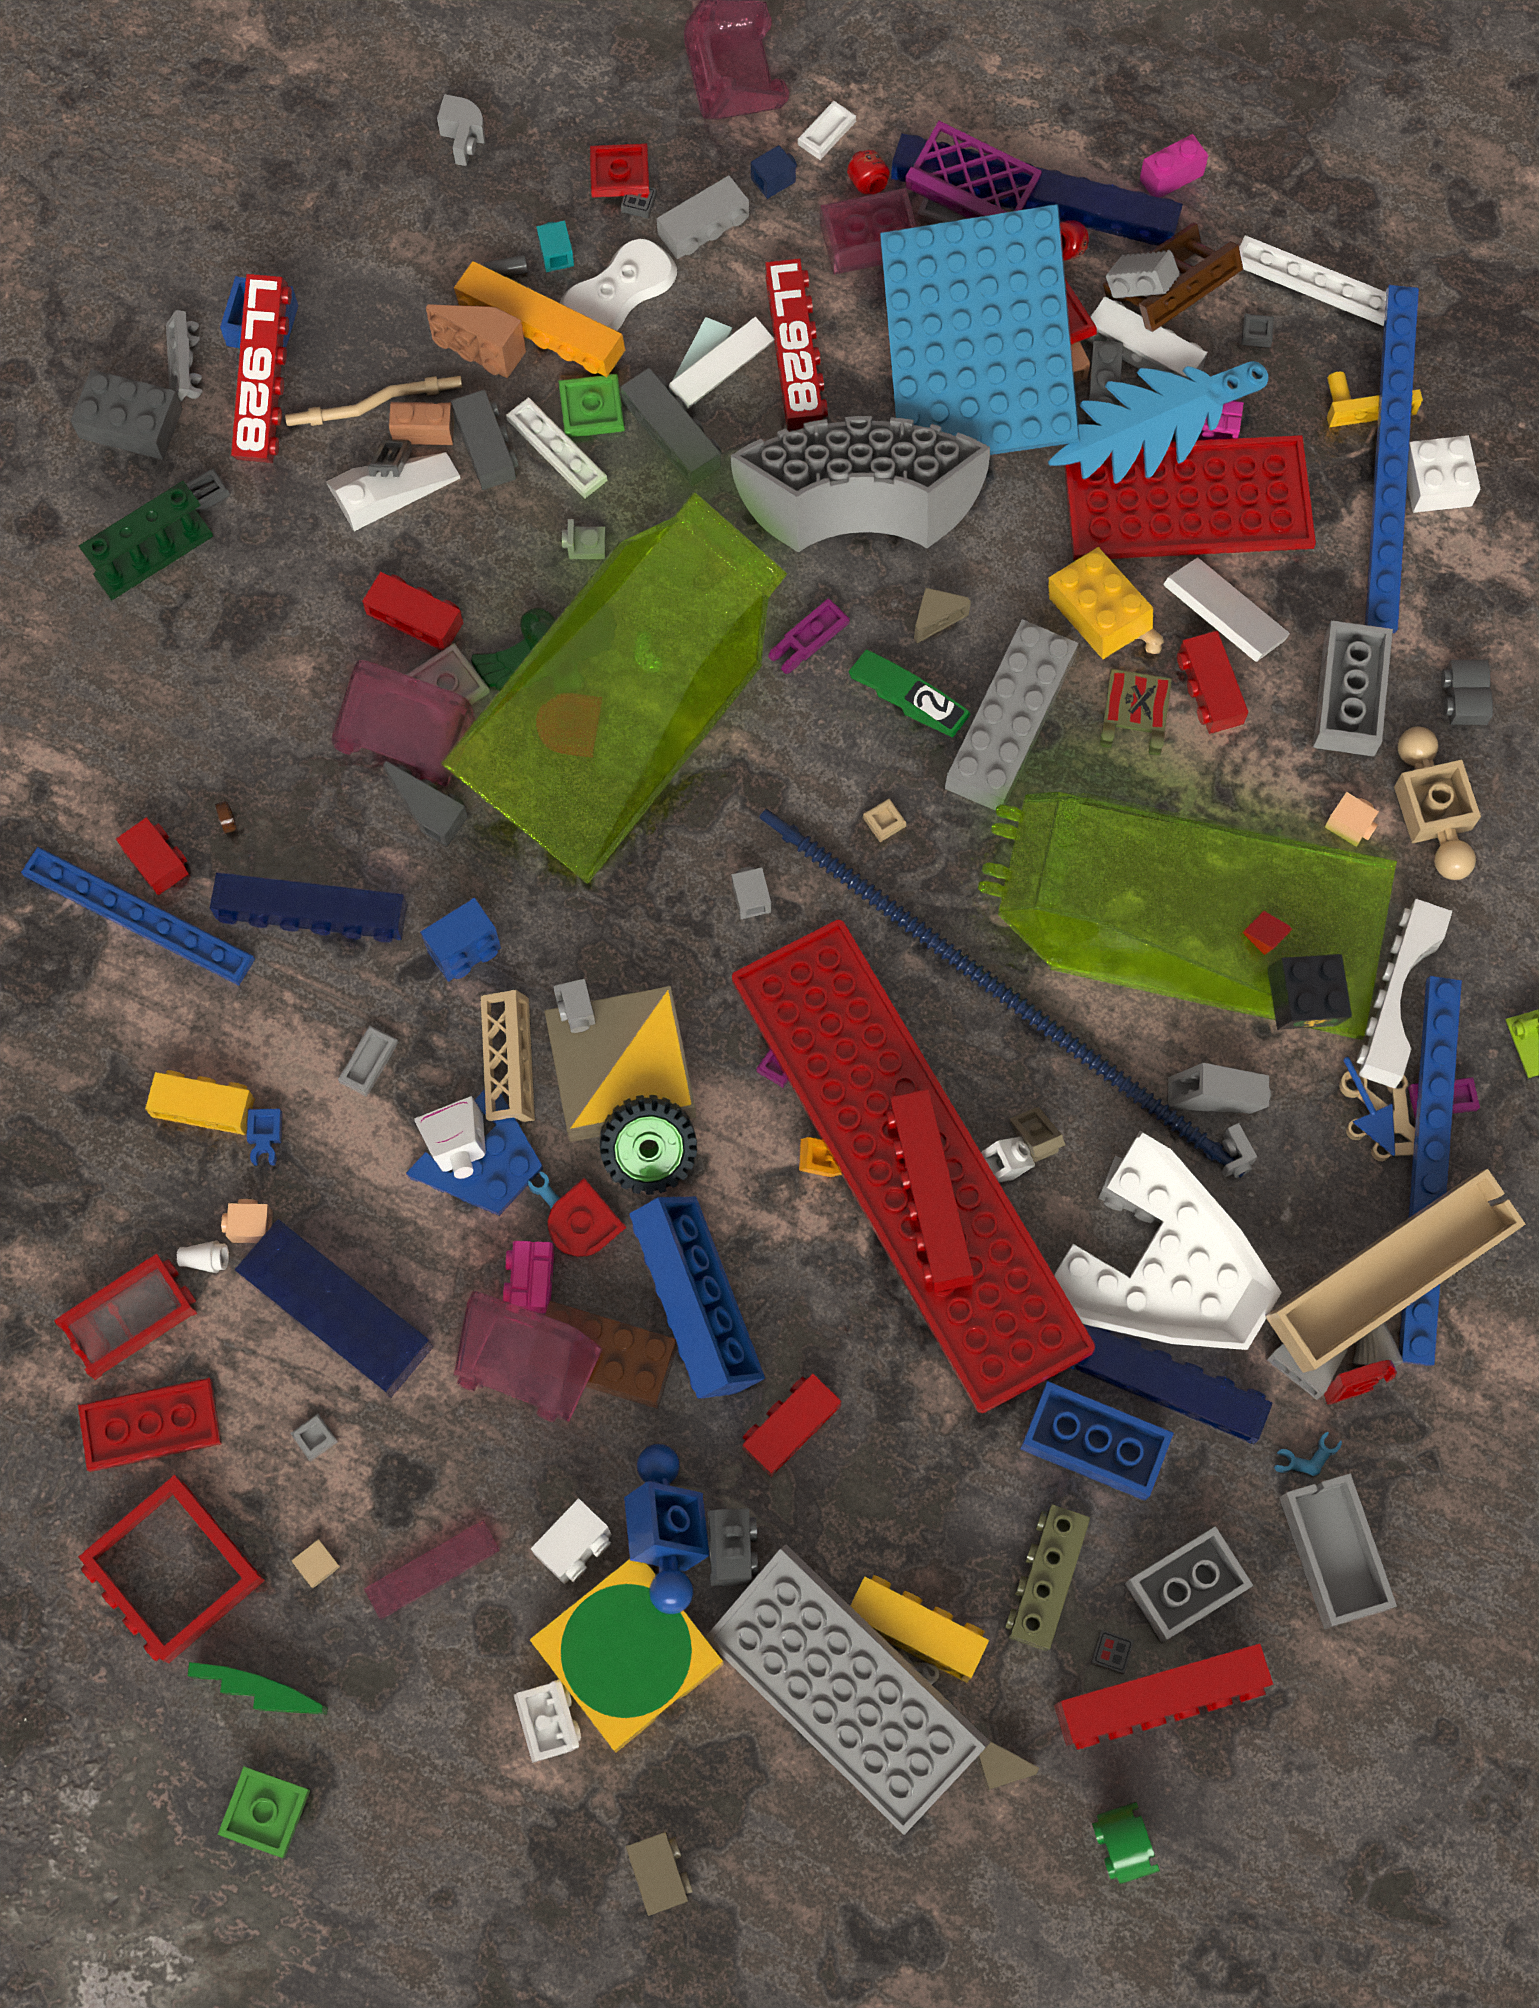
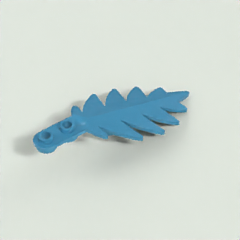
M1251 361L1210 377L1199 369L1187 366L1183 369V372L1189 378L1187 379L1169 372L1140 368L1137 374L1157 393L1126 383L1108 381L1105 387L1125 407L1099 401H1082L1080 407L1098 425L1079 424L1080 442L1066 445L1048 461V464L1050 466H1061L1080 462L1082 479H1087L1112 453L1113 481L1117 484L1133 465L1143 444L1145 477L1150 478L1163 460L1174 432L1177 462L1182 463L1195 445L1206 417L1209 430H1214L1219 423L1224 404L1260 391L1266 386L1268 382L1267 370L1262 364ZM1252 372L1256 375L1257 379L1252 376ZM1227 381L1232 385L1233 389L1228 386Z

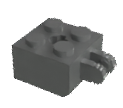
M749 1508L708 1511L711 1587L750 1585L752 1583V1576H758V1552H751L750 1542H757L756 1517H749Z

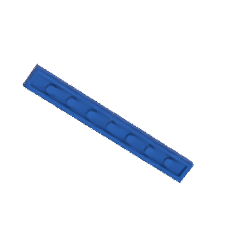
M38 846L21 871L24 877L238 986L255 960L253 955Z

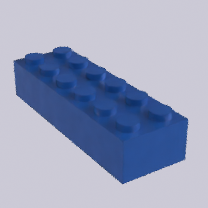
M658 1197L629 1213L633 1223L634 1234L640 1242L644 1253V1261L650 1269L656 1285V1293L662 1301L667 1315V1323L673 1331L678 1344L679 1355L685 1363L690 1377V1385L695 1391L697 1398L737 1394L766 1379L697 1197Z

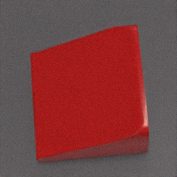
M1262 911L1242 933L1266 955L1289 934L1292 928L1266 911Z

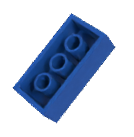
M1047 1381L1020 1450L1146 1501L1151 1495L1174 1433Z

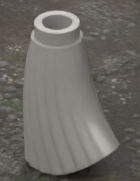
M1385 1322L1357 1341L1352 1361L1353 1365L1362 1367L1383 1360H1392L1394 1366L1397 1367L1403 1362Z

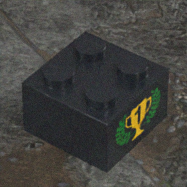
M1342 954L1285 957L1267 967L1277 1030L1337 1026L1352 1017Z

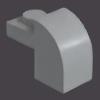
M444 94L437 117L440 136L455 138L452 146L455 164L467 166L469 156L475 153L476 142L485 144L486 137L483 117L480 109L472 101Z

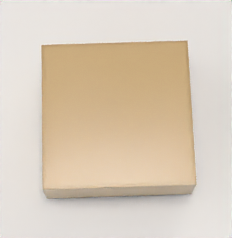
M890 799L863 814V819L879 842L906 827V821Z
M319 1539L292 1560L293 1564L312 1588H315L340 1568L339 1564Z

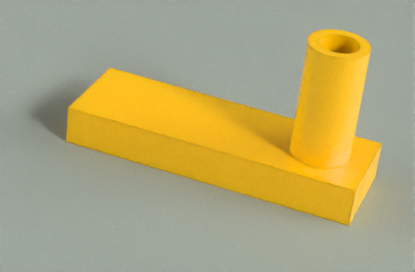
M1334 372L1327 377L1333 400L1327 415L1329 427L1378 420L1380 395L1351 399L1344 372ZM1420 389L1412 390L1411 415L1417 414L1423 400Z

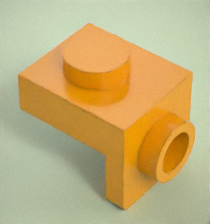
M811 1137L801 1139L799 1171L826 1177L842 1175L822 1140Z

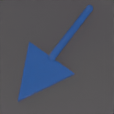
M1345 1057L1344 1063L1370 1114L1353 1121V1123L1394 1157L1393 1104L1376 1111L1350 1058Z

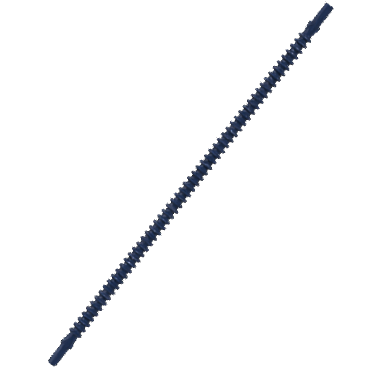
M768 809L762 812L760 819L783 836L782 840L798 847L797 851H804L806 858L811 856L813 863L819 862V868L826 867V873L832 872L834 879L839 877L841 879L840 883H847L849 890L854 888L855 895L862 894V900L868 899L870 906L875 904L877 906L876 910H883L885 917L890 915L891 922L898 921V927L905 926L906 933L911 931L913 933L912 937H919L921 944L926 942L927 949L931 947L935 949L934 954L941 953L942 960L947 958L949 960L948 964H955L957 971L962 969L964 976L970 975L972 982L978 981V987L985 986L986 993L991 991L993 993L992 997L996 998L998 996L1001 1004L1006 1002L1008 1004L1007 1008H1014L1016 1015L1021 1013L1022 1020L1029 1019L1030 1026L1033 1024L1037 1025V1031L1042 1029L1045 1037L1050 1035L1052 1042L1058 1041L1060 1048L1066 1047V1053L1073 1052L1074 1059L1081 1058V1064H1089V1070L1094 1068L1097 1076L1102 1074L1104 1076L1103 1080H1110L1112 1087L1117 1085L1119 1092L1125 1091L1127 1093L1126 1098L1133 1097L1134 1104L1139 1102L1142 1104L1141 1109L1148 1108L1149 1115L1156 1114L1157 1121L1162 1119L1164 1121L1163 1125H1170L1172 1132L1177 1130L1180 1138L1185 1136L1187 1143L1193 1142L1194 1149L1199 1147L1206 1153L1209 1160L1213 1161L1215 1159L1224 1167L1236 1160L1234 1157L1231 1158L1222 1149L1224 1146L1221 1143L1208 1139L1206 1132L1201 1134L1198 1126L1196 1128L1191 1126V1121L1185 1122L1184 1115L1179 1117L1176 1115L1177 1110L1170 1111L1169 1104L1162 1105L1161 1098L1158 1100L1154 1099V1093H1146V1087L1141 1089L1138 1081L1133 1083L1131 1081L1132 1077H1125L1123 1070L1118 1072L1116 1065L1110 1066L1109 1059L1102 1060V1054H1094V1048L1087 1049L1086 1042L1083 1044L1079 1043V1037L1073 1038L1071 1031L1066 1033L1064 1031L1065 1027H1058L1056 1020L1052 1022L1049 1020V1015L1043 1016L1042 1009L1035 1010V1004H1027V998L1022 1000L1019 992L1014 994L1012 987L1007 989L1004 981L999 983L997 976L994 978L990 976L991 971L984 972L983 965L976 966V960L970 961L968 954L963 956L961 954L962 950H955L953 943L948 945L947 938L940 939V933H932V927L927 929L925 927L926 923H919L917 916L912 918L910 911L904 912L902 905L896 906V900L889 901V895L883 896L881 889L876 891L874 889L875 885H868L866 878L861 880L860 873L853 874V868L847 869L845 862L840 864L838 857L832 858L831 852L825 853V847H817L818 842L814 841L812 843L810 836L804 837L799 832L797 826L794 824L788 825Z

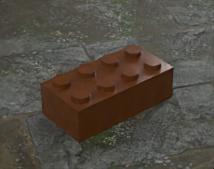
M549 1301L529 1366L534 1372L658 1409L678 1344L675 1338Z

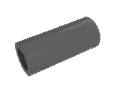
M525 255L484 262L486 268L505 277L528 273Z

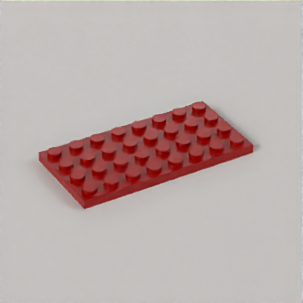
M1302 435L1197 440L1182 463L1177 462L1176 441L1171 442L1163 460L1150 478L1145 477L1144 448L1142 444L1133 465L1117 484L1113 481L1112 453L1087 479H1082L1080 462L1064 465L1073 561L1078 560L1097 547L1109 559L1301 550L1314 549L1316 545Z

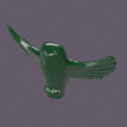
M596 597L589 608L581 615L560 623L556 621L550 612L541 607L530 609L521 617L520 627L524 637L521 642L506 650L495 653H475L471 657V662L476 668L478 675L484 680V683L488 687L495 686L498 691L507 690L509 694L514 695L521 688L528 689L532 686L533 682H540L543 678L551 676L553 692L555 694H575L576 690L581 687V683L584 682L583 677L576 670V663L585 661L588 657H597L600 652L608 651L611 648L610 642L614 639L613 631L616 628L613 613L602 597Z

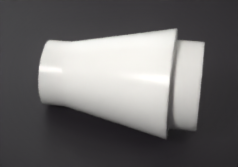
M217 1240L189 1247H179L177 1251V1263L180 1267H190L218 1273L219 1270L227 1268L229 1261L227 1245L220 1244Z

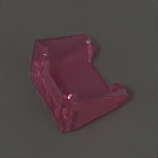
M700 0L687 20L684 29V42L700 111L704 119L719 120L782 108L788 101L789 89L783 79L771 80L762 39L769 32L772 24L766 2L758 0Z
M358 660L352 670L331 740L334 747L344 754L350 755L352 752H359L362 747L414 766L420 774L421 780L424 778L435 785L440 784L447 787L476 722L471 703L463 696L369 661Z
M472 1291L466 1305L453 1375L458 1378L456 1384L464 1389L474 1392L476 1387L483 1389L485 1386L533 1405L538 1409L536 1415L554 1423L556 1418L569 1422L603 1348L584 1333L564 1322L492 1296Z

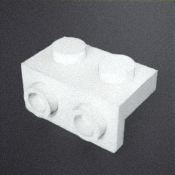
M560 1679L514 1694L532 1763L571 1752L579 1747L578 1741L581 1739V1733L576 1720L572 1721L569 1711L571 1706L570 1693L565 1686L563 1687Z

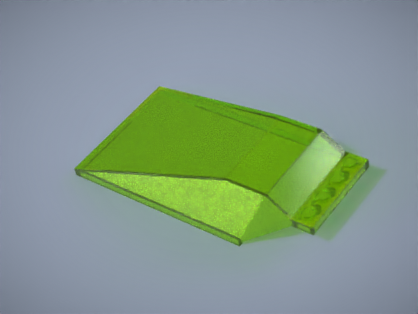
M692 493L672 518L629 537L614 547L440 764L588 884L762 667L768 600L788 573L697 493Z

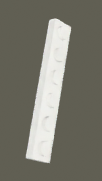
M1246 235L1244 236L1239 247L1244 270L1384 326L1385 291Z

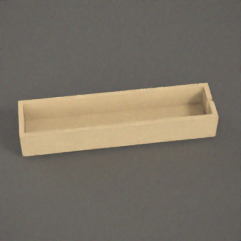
M1488 1169L1471 1175L1265 1316L1303 1373L1316 1370L1526 1225L1509 1199L1490 1206L1488 1201L1499 1198L1505 1193Z

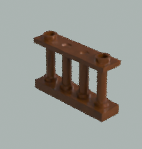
M1193 222L1149 252L1152 254V252L1157 253L1158 251L1162 253L1163 250L1165 252L1171 251L1178 271L1182 274L1177 277V280L1169 287V291H1166V294L1151 295L1148 298L1145 296L1113 298L1107 281L1103 283L1107 298L1121 303L1127 300L1140 307L1145 328L1153 332L1244 269L1238 244L1230 241L1215 251L1202 244L1198 225ZM1194 254L1204 258L1195 266L1184 262Z

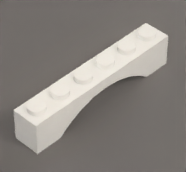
M1415 899L1410 909L1404 908L1398 926L1403 927L1401 936H1395L1390 953L1395 954L1393 963H1387L1382 976V980L1387 981L1384 990L1380 989L1374 1002L1373 1007L1377 1008L1378 1012L1376 1018H1370L1365 1031V1035L1370 1036L1368 1045H1362L1356 1063L1361 1064L1358 1076L1392 1088H1396L1403 1078L1411 1052L1401 1020L1400 999L1403 984L1410 970L1423 958L1436 952L1445 938L1452 914L1451 910Z

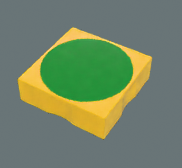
M630 1559L530 1639L615 1752H618L651 1725L659 1714L677 1699L686 1696L724 1665L723 1660L684 1610L677 1614H665L655 1608L649 1596L650 1584L656 1576L648 1564L630 1561Z

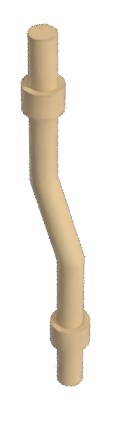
M433 376L426 377L425 381L390 385L355 405L321 409L319 406L308 408L306 412L285 414L287 426L311 423V426L323 425V421L358 417L393 397L427 393V396L439 394V391L462 388L461 376L441 379Z

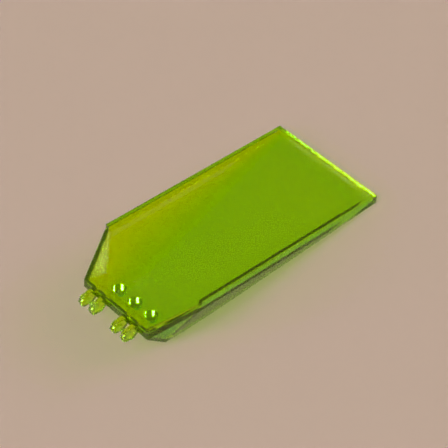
M1047 792L1025 794L1022 811L1014 806L999 805L996 807L995 813L997 816L1018 821L1019 824L1018 828L1004 823L992 824L991 831L993 834L1014 839L1015 842L1009 868L986 862L982 867L984 874L1006 879L1005 886L985 880L979 882L978 889L985 894L1002 898L998 915L1051 967L1050 970L1275 1020L1267 967L1285 957L1342 954L1352 1017L1337 1026L1312 1027L1311 1029L1363 1040L1365 1037L1397 861L1090 793ZM1262 911H1266L1292 928L1289 934L1266 955L1242 933Z

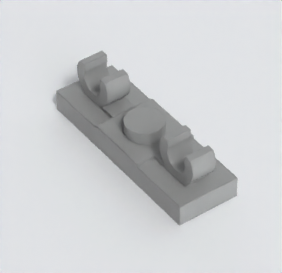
M175 310L166 324L169 389L176 391L181 403L185 396L197 399L202 394V389L191 385V383L198 385L202 376L197 373L189 374V368L193 361V352L189 350V347L196 346L200 339L189 334V332L195 333L199 324L194 321L186 322V311Z

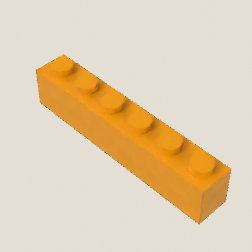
M472 261L454 287L459 306L496 307L521 320L524 337L532 340L542 349L548 348L558 353L566 361L573 360L583 365L590 373H599L608 377L625 352L623 335L474 261Z

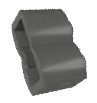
M1450 660L1446 669H1443L1441 673V685L1446 687L1448 695L1444 699V715H1449L1450 725H1488L1493 716L1488 660Z

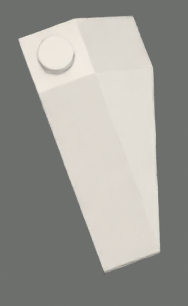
M444 452L409 458L399 477H393V471H390L387 477H381V471H378L376 476H369L368 466L352 468L326 481L352 529L356 531L460 479V475L448 454Z

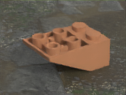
M430 304L426 307L434 342L444 349L450 348L458 352L466 361L477 362L493 375L499 374L508 379L526 353L521 320L496 307Z

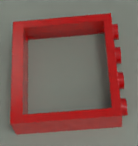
M173 1475L78 1556L84 1564L80 1569L87 1579L93 1584L98 1581L105 1591L101 1594L104 1600L112 1609L119 1607L126 1617L122 1620L125 1626L133 1635L140 1633L147 1643L143 1646L146 1652L154 1661L161 1659L167 1663L173 1661L265 1581L182 1479L176 1475ZM174 1495L242 1579L165 1645L99 1564L97 1559Z

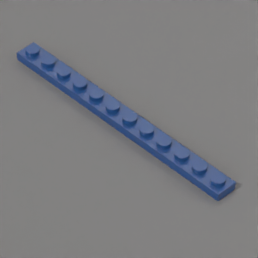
M1389 285L1386 289L1365 625L1393 629L1395 634L1398 630L1419 288Z
M1435 976L1426 978L1409 1218L1447 1192L1462 980ZM1440 1284L1402 1310L1399 1352L1403 1359L1402 1363L1433 1366L1435 1363Z

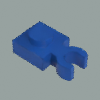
M248 1109L247 1142L249 1144H256L250 1153L251 1162L254 1166H258L259 1156L262 1153H268L270 1165H275L277 1155L272 1148V1143H281L282 1111L281 1109Z

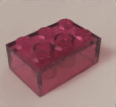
M906 188L820 206V227L834 275L883 265L880 233L917 227Z

